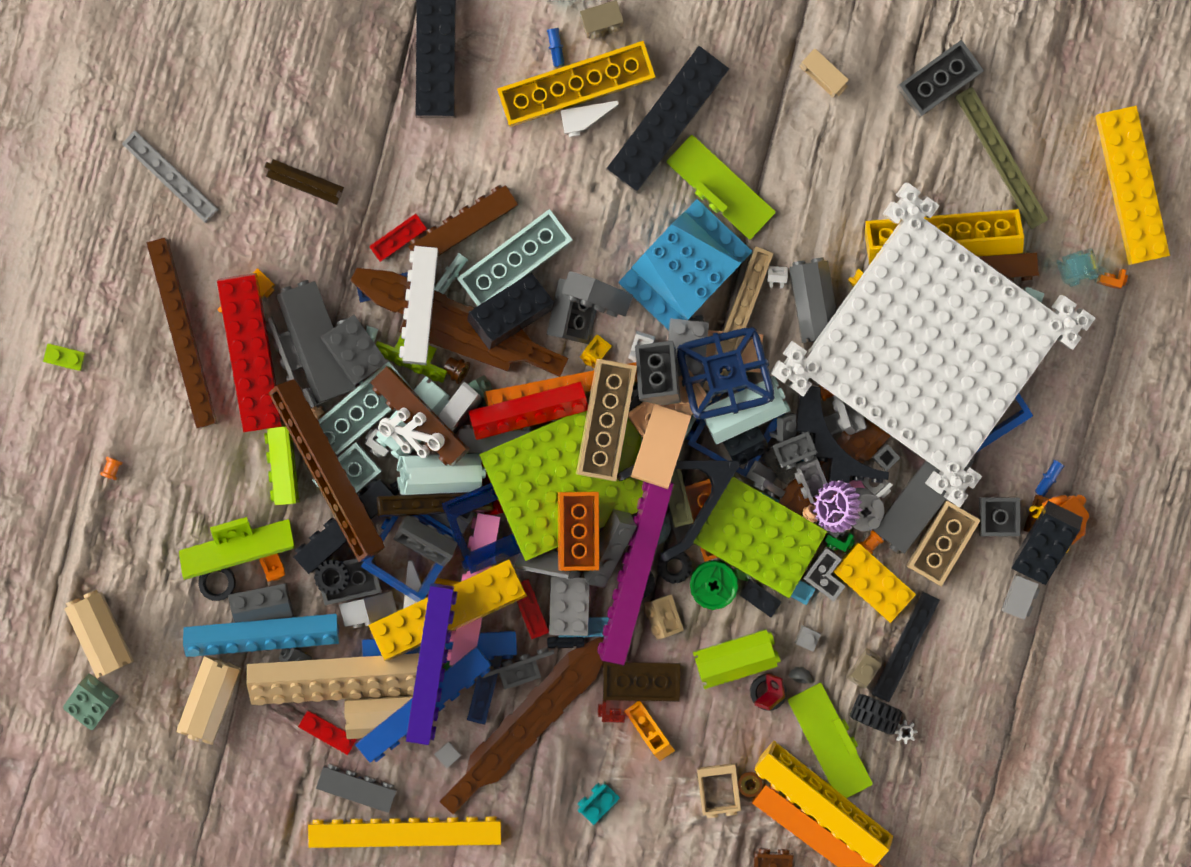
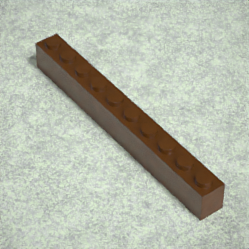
M161 238L146 242L196 429L218 424L169 241L167 238Z
M295 379L276 385L269 392V395L358 562L377 555L385 548L383 540L378 535L373 521L369 518L363 503L356 494L354 486L350 483L346 471L342 468L337 454L329 443L328 437L324 434L318 419L313 414L309 402H307L302 393L301 387Z

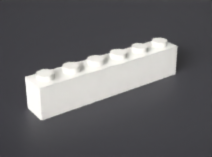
M415 246L414 251H410L409 262H412L413 266L412 270H408L407 281H410L411 285L410 289H406L405 300L409 301L408 308H404L403 316L407 323L406 327H402L401 335L405 342L404 346H400L399 358H403V363L426 365L438 248Z

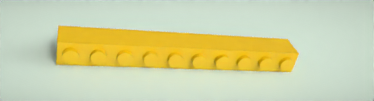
M476 816L466 817V820H459V817H447V820H439V817H428L427 821H420L419 817L409 818V821H401V818H389V821H382V818H371L367 822H363L362 818L351 819V822H343V819H332V822H324V819H313V822L308 824V848L501 845V819H497V816H486L485 820H478Z

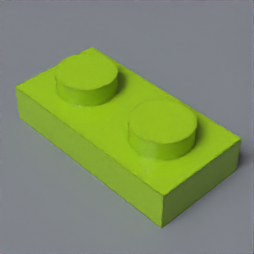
M47 343L43 362L81 371L86 353Z

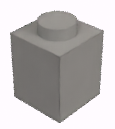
M802 625L794 643L814 652L821 634Z

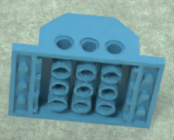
M696 199L650 246L618 283L669 330L671 318L688 320L753 251Z

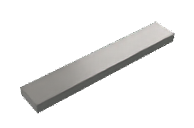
M136 130L122 143L127 150L204 223H207L219 210Z

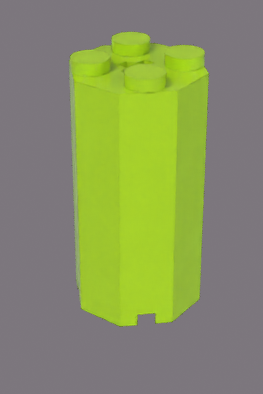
M764 629L693 651L694 657L698 656L694 659L702 683L706 682L703 684L704 689L778 667L777 663L781 661L778 651L772 648V644H775L772 632H767Z

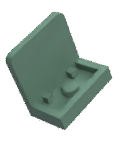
M88 673L77 685L64 704L63 709L88 729L94 730L119 696L96 677Z

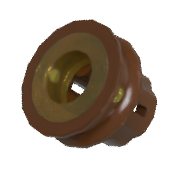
M450 357L444 365V370L451 376V381H456L457 384H460L465 379L470 369V362H465L464 359L458 361L453 357Z
M745 772L738 779V789L744 796L754 797L761 792L763 787L762 779L755 772ZM753 779L755 785L747 788L745 782Z

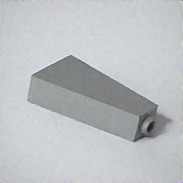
M463 382L438 417L456 433L470 417L468 411L477 409L484 401V398L467 383Z

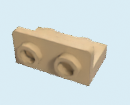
M672 594L644 603L645 614L650 620L651 631L656 639L666 638L684 631Z

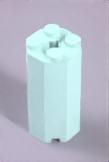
M426 376L413 391L438 416L449 402L450 396L434 382L428 383L429 378ZM396 410L389 419L394 418L398 411ZM400 421V422L397 424V426H401V427H404V426L407 425V424H405L403 421ZM379 431L376 434L378 437L376 441L384 448L389 446L392 449L391 454L398 460L399 456H407L414 451L413 449L410 453H404L392 436L385 437Z
M775 376L771 377L775 396L772 402L738 411L737 414L729 413L704 419L716 445L790 411L786 400L783 401L785 395L781 387L777 389L779 384ZM764 381L755 384L766 390ZM747 388L734 394L736 404L762 398V396ZM729 397L707 406L705 411L731 405Z
M466 453L454 466L444 465L438 458L439 454L428 455L425 458H421L419 455L399 456L397 472H400V477H397L400 494L415 495L482 491V479L485 478L486 471L485 467H482L481 464L482 461L479 456L481 453Z

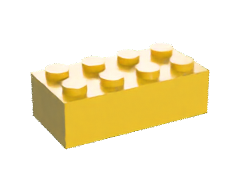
M858 542L833 570V573L890 623L916 595Z

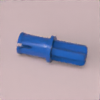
M559 28L548 29L550 43L548 48L551 50L554 67L564 66L562 52L564 46L561 45Z
M1054 460L1046 474L1043 473L1044 477L1035 489V492L1044 497L1052 484L1057 482L1056 478L1065 466Z

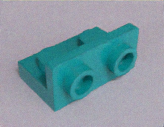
M598 782L591 789L593 793L588 798L584 796L577 803L579 805L577 811L593 825L620 799V796L605 782L602 784Z

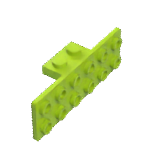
M690 135L666 162L696 190L695 194L702 201L706 199L710 203L709 207L716 214L720 212L749 240L775 214V211L693 135Z
M247 517L210 527L213 541L179 550L182 577L186 580L294 549L289 519L255 529L251 528Z
M818 683L788 698L787 701L830 785L846 798L872 786L873 783L855 749L858 747V744L853 736L849 737L847 733L849 727L845 719L841 720L822 683Z

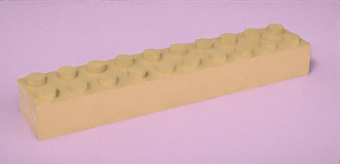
M419 653L402 654L387 662L384 661L382 656L247 664V688L251 705L301 703L305 701L320 702L322 700L337 701L341 699L378 698L384 696L397 697L400 695L413 696Z

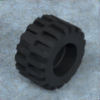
M858 694L849 716L855 721L892 735L896 731L903 712L864 694Z

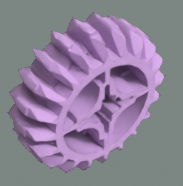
M831 481L823 484V488L818 489L819 494L815 495L817 502L812 503L816 505V509L813 510L814 513H817L815 519L820 520L819 525L824 526L825 530L833 533H842L852 529L851 525L857 524L855 519L861 518L858 515V512L862 511L859 508V504L862 501L858 500L860 494L855 493L856 488L851 487V484L843 481Z

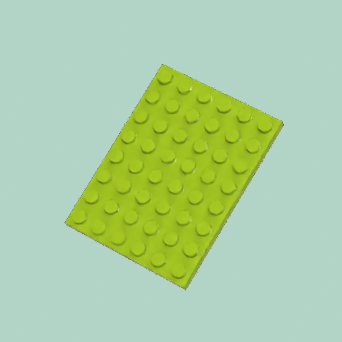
M587 411L563 417L479 454L525 561L558 547V492H599V529L605 526L613 509L628 512L631 515L639 510L637 509L638 499L642 498L643 495L642 480L630 476L622 481L618 479L611 481L576 474ZM627 418L618 473L635 464L642 443L637 429L629 418Z

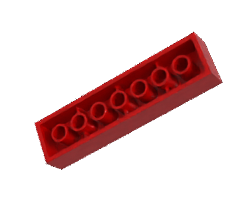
M257 273L219 278L217 286L243 432L281 427L283 420L269 395V392L276 386V379Z

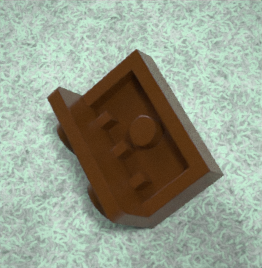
M759 848V851H754V867H792L794 855L789 853L790 850L778 849V852H770L768 848Z

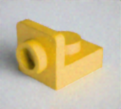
M597 334L584 349L580 358L587 366L595 368L596 359H602L612 345Z

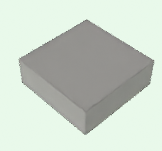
M449 741L434 754L446 768L461 757V754Z

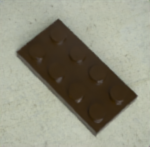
M603 661V700L680 702V663L625 662L624 665Z

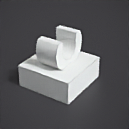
M769 266V286L772 288L774 282H780V288H783L784 283H787L788 267Z

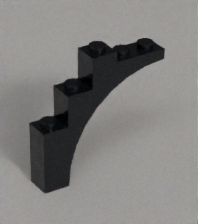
M811 386L804 396L798 394L796 432H799V435L808 431L810 436L811 433L814 434L813 444L817 450V454H814V456L817 457L818 461L827 462V459H830L828 482L843 481L849 483L850 476H853L852 480L864 481V478H871V482L883 483V480H888L889 472L873 469L861 464L849 456L837 444L829 432L823 417L820 402L821 387Z

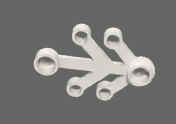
M401 408L394 418H383L378 426L379 432L385 437L392 436L404 453H410L415 449L421 458L428 456L430 449L437 451L444 445L445 439L440 433L429 435L413 430L426 421V416L421 412H418L406 426L401 427L397 426V424L410 417L409 410ZM416 439L427 442L429 448L426 445H420Z

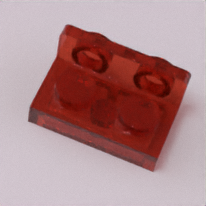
M602 700V704H598V717H602V722L625 723V712H621V708H610V711H606V700Z

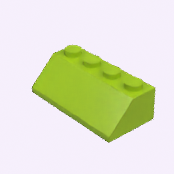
M287 427L269 428L267 433H264L265 444H269V452H266L267 463H271V471H268L269 482H273V490H270L271 501H275V505L300 503L293 438Z

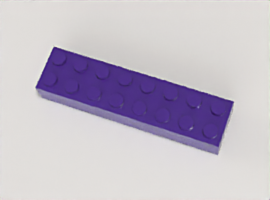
M435 583L430 585L406 742L429 745L430 741H434L436 726H433V722L437 721L440 708L436 707V703L440 702L443 689L439 688V683H443L445 669L442 668V664L446 663L448 657V649H445L446 643L449 644L452 631L448 630V626L453 623L455 612L451 611V606L455 605L457 599V592L454 591V586Z

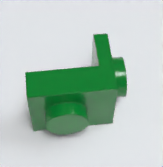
M851 533L848 534L844 543L828 534L824 539L827 542L826 547L834 551L840 549L844 552L847 549L850 550L855 542L852 539L854 535Z

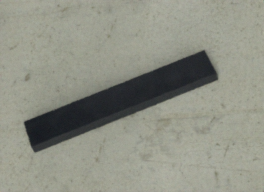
M922 591L872 691V695L888 703L890 702L937 608L939 599Z

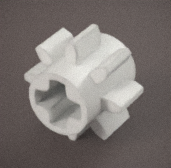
M904 720L903 724H898L895 734L899 736L896 740L904 739L905 744H907L909 739L914 741L913 733H918L917 730L912 729L914 723L912 722L908 725L907 721ZM902 728L908 729V736L905 734L901 736L903 734Z

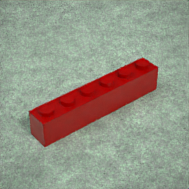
M577 382L468 412L475 438L479 440L587 411L588 405L582 384Z

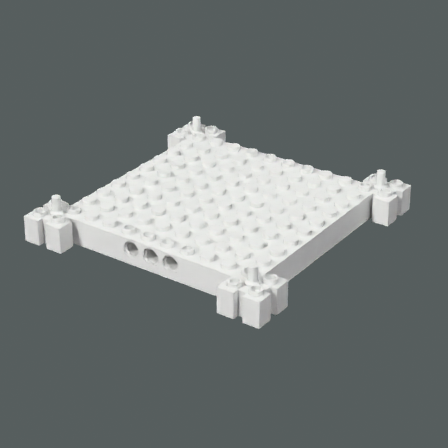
M905 182L896 194L900 198L898 203L890 202L883 212L885 217L898 224L896 229L808 352L791 341L783 352L787 356L786 360L783 363L778 360L770 373L783 383L789 379L791 382L788 386L801 396H804L812 385L808 381L809 378L817 382L939 469V474L933 471L925 484L939 494H942L945 490L946 493L943 497L960 508L968 497L964 492L969 486L974 489L982 477L968 467L967 464L1056 340L1073 350L1082 338L1078 335V332L1081 329L1087 331L1096 318L1084 309L1078 308L1075 311L1074 308L1077 304L1063 295H1059L1051 307L1055 312L1050 310L924 219V217L931 218L940 205L927 196H923L920 199L918 197L920 191Z

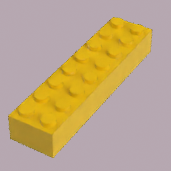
M640 41L497 88L510 128L655 80V74L644 41Z
M1137 105L1096 115L1128 265L1170 256Z
M1019 209L936 215L931 218L924 217V219L977 257L1023 253L1024 234ZM889 219L865 221V241L869 265L898 224Z
M506 560L453 585L454 591L457 592V599L455 605L451 606V611L455 612L453 623L449 624L448 630L454 631L527 596L510 560ZM428 597L368 625L384 661L392 660L421 646Z
M773 740L761 754L754 769L757 775L762 779L768 780L775 790L783 792L790 802L798 804L805 814L813 816L820 826L828 828L835 838L843 840L850 850L858 852L865 862L876 866L890 850L893 839L891 833L776 741Z

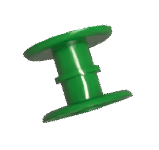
M717 560L706 561L698 565L693 571L690 579L691 595L703 608L711 610L722 609L729 605L736 597L738 589L737 578L732 568L726 563ZM714 580H716L717 585L719 587H714L713 589H710L711 586L709 582L713 583Z

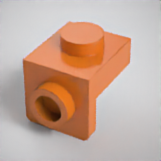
M278 553L259 559L268 582L279 580L282 576H285L284 565Z

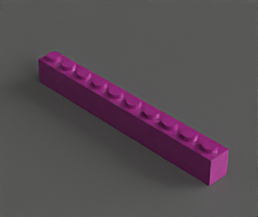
M643 481L642 498L638 499L637 503L638 514L633 518L637 527L627 544L629 546L627 552L623 554L622 563L624 565L622 571L620 570L618 573V587L613 591V605L608 609L607 617L609 620L608 624H605L603 628L604 639L598 646V654L602 661L621 665L625 664L674 484L672 481H670L668 489Z

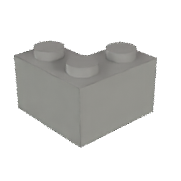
M824 547L802 578L832 601H835L846 587L830 575L842 559Z
M392 591L339 604L344 626L353 625V629L364 626V623L365 626L376 622L377 619L380 620L397 612Z

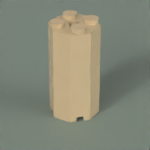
M95 590L83 595L85 598L83 600L77 598L66 603L67 607L64 609L96 678H99L134 661L103 593H98Z
M205 655L176 732L188 735V738L191 740L199 741V739H202L204 743L213 745L242 668L229 662H223L221 659Z
M413 696L346 699L344 714L347 739L363 738L413 698Z

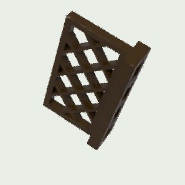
M272 159L271 163L266 162L265 168L268 170L267 178L338 205L344 191L343 186L275 159Z

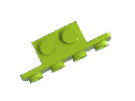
M401 336L395 348L376 341L375 345L384 358L398 366L409 368L417 374L425 375L433 381L444 382L447 371L430 364L437 348L428 345L426 365L403 363V358H399L400 346H404L405 339H402Z

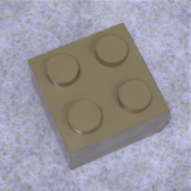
M617 0L580 11V18L586 37H591L592 40L602 37V34L608 31L610 34L621 31L620 28L623 27L624 21Z

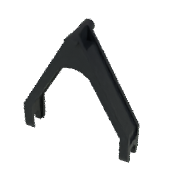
M677 461L675 469H698L704 472L710 480L711 493L682 542L660 554L663 561H667L691 547L739 468L737 461ZM635 464L619 472L617 479L622 481L630 477Z

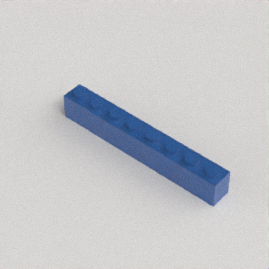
M516 631L479 633L477 646L488 660H493L494 656H502V659H512L513 655H517ZM375 639L362 640L363 657L382 656ZM453 642L446 643L445 649L452 650ZM421 646L404 654L420 653Z
M478 646L445 671L443 683H439V688H443L441 700L436 703V707H440L439 712L445 708L444 703L450 699L452 702L460 695L459 691L462 688H470L475 683L474 679L477 676L483 677L490 671L489 667L492 663ZM412 698L355 744L369 763L373 760L378 762L385 756L384 751L388 748L393 750L400 744L398 741L403 736L407 737Z

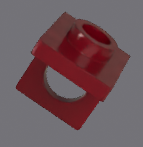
M767 674L768 691L758 698L754 704L757 707L771 710L785 698L783 679ZM772 680L777 682L779 689L773 687Z

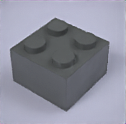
M979 497V536H1020V498Z

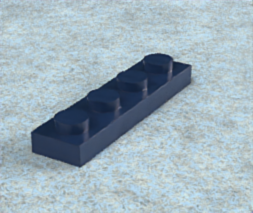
M494 656L493 660H489L492 663L491 666H494V668L499 667L502 656ZM498 673L485 678H481L480 675L477 677L467 721L486 724Z

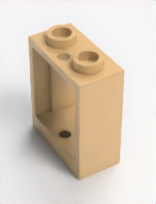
M815 48L799 66L832 98L835 95L840 96L848 87L846 83L849 79Z
M735 763L697 768L703 816L707 815V818H715L720 813H726V816L737 815V811H741ZM731 773L735 804L707 808L703 777Z

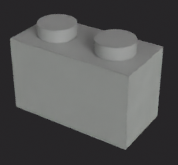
M1014 575L1001 611L1025 620L1026 616L1029 617L1032 612L1033 606L1030 605L1032 600L1036 599L1040 589L1037 588L1039 584Z

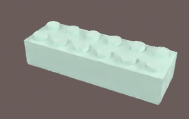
M549 209L457 279L476 305L479 306L530 274L573 240Z
M389 361L318 420L337 456L392 410L385 403L387 401L383 395L381 397L378 396L372 389L374 386L370 383L386 366L391 367L405 381Z

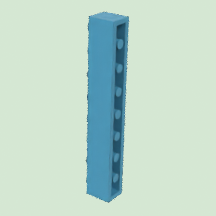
M337 614L183 628V647L186 657L339 644Z

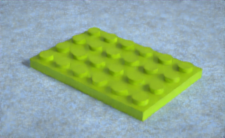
M732 477L693 543L783 596L790 598L827 531Z

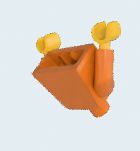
M1082 495L1056 496L1043 502L1040 507L1033 505L1029 508L1030 512L1035 509L1038 510L1037 514L1032 516L1038 518L1048 501L1083 517L1081 529L1072 545L1085 535L1089 513L1084 508L1086 498Z

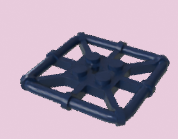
M751 327L721 334L713 333V336L688 341L677 347V358L683 378L681 382L682 386L685 387L694 418L699 420L729 413L737 414L738 411L762 406L774 400V387L768 369L769 361L765 358L760 336L756 332L757 329ZM745 336L736 350L723 353L721 341ZM753 339L758 361L743 364L741 354L749 341ZM715 343L718 354L703 357L691 349ZM685 355L702 363L705 374L690 377ZM723 369L731 371L728 376L720 374L723 372ZM761 369L766 390L749 382L745 371ZM707 381L710 391L698 408L692 385ZM747 388L762 396V398L736 404L733 390ZM728 392L731 405L705 411L714 395Z

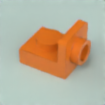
M1125 269L1119 271L1117 279L1114 274L1104 273V275L1098 276L1096 283L1121 289L1122 286L1126 285L1128 275H1126Z

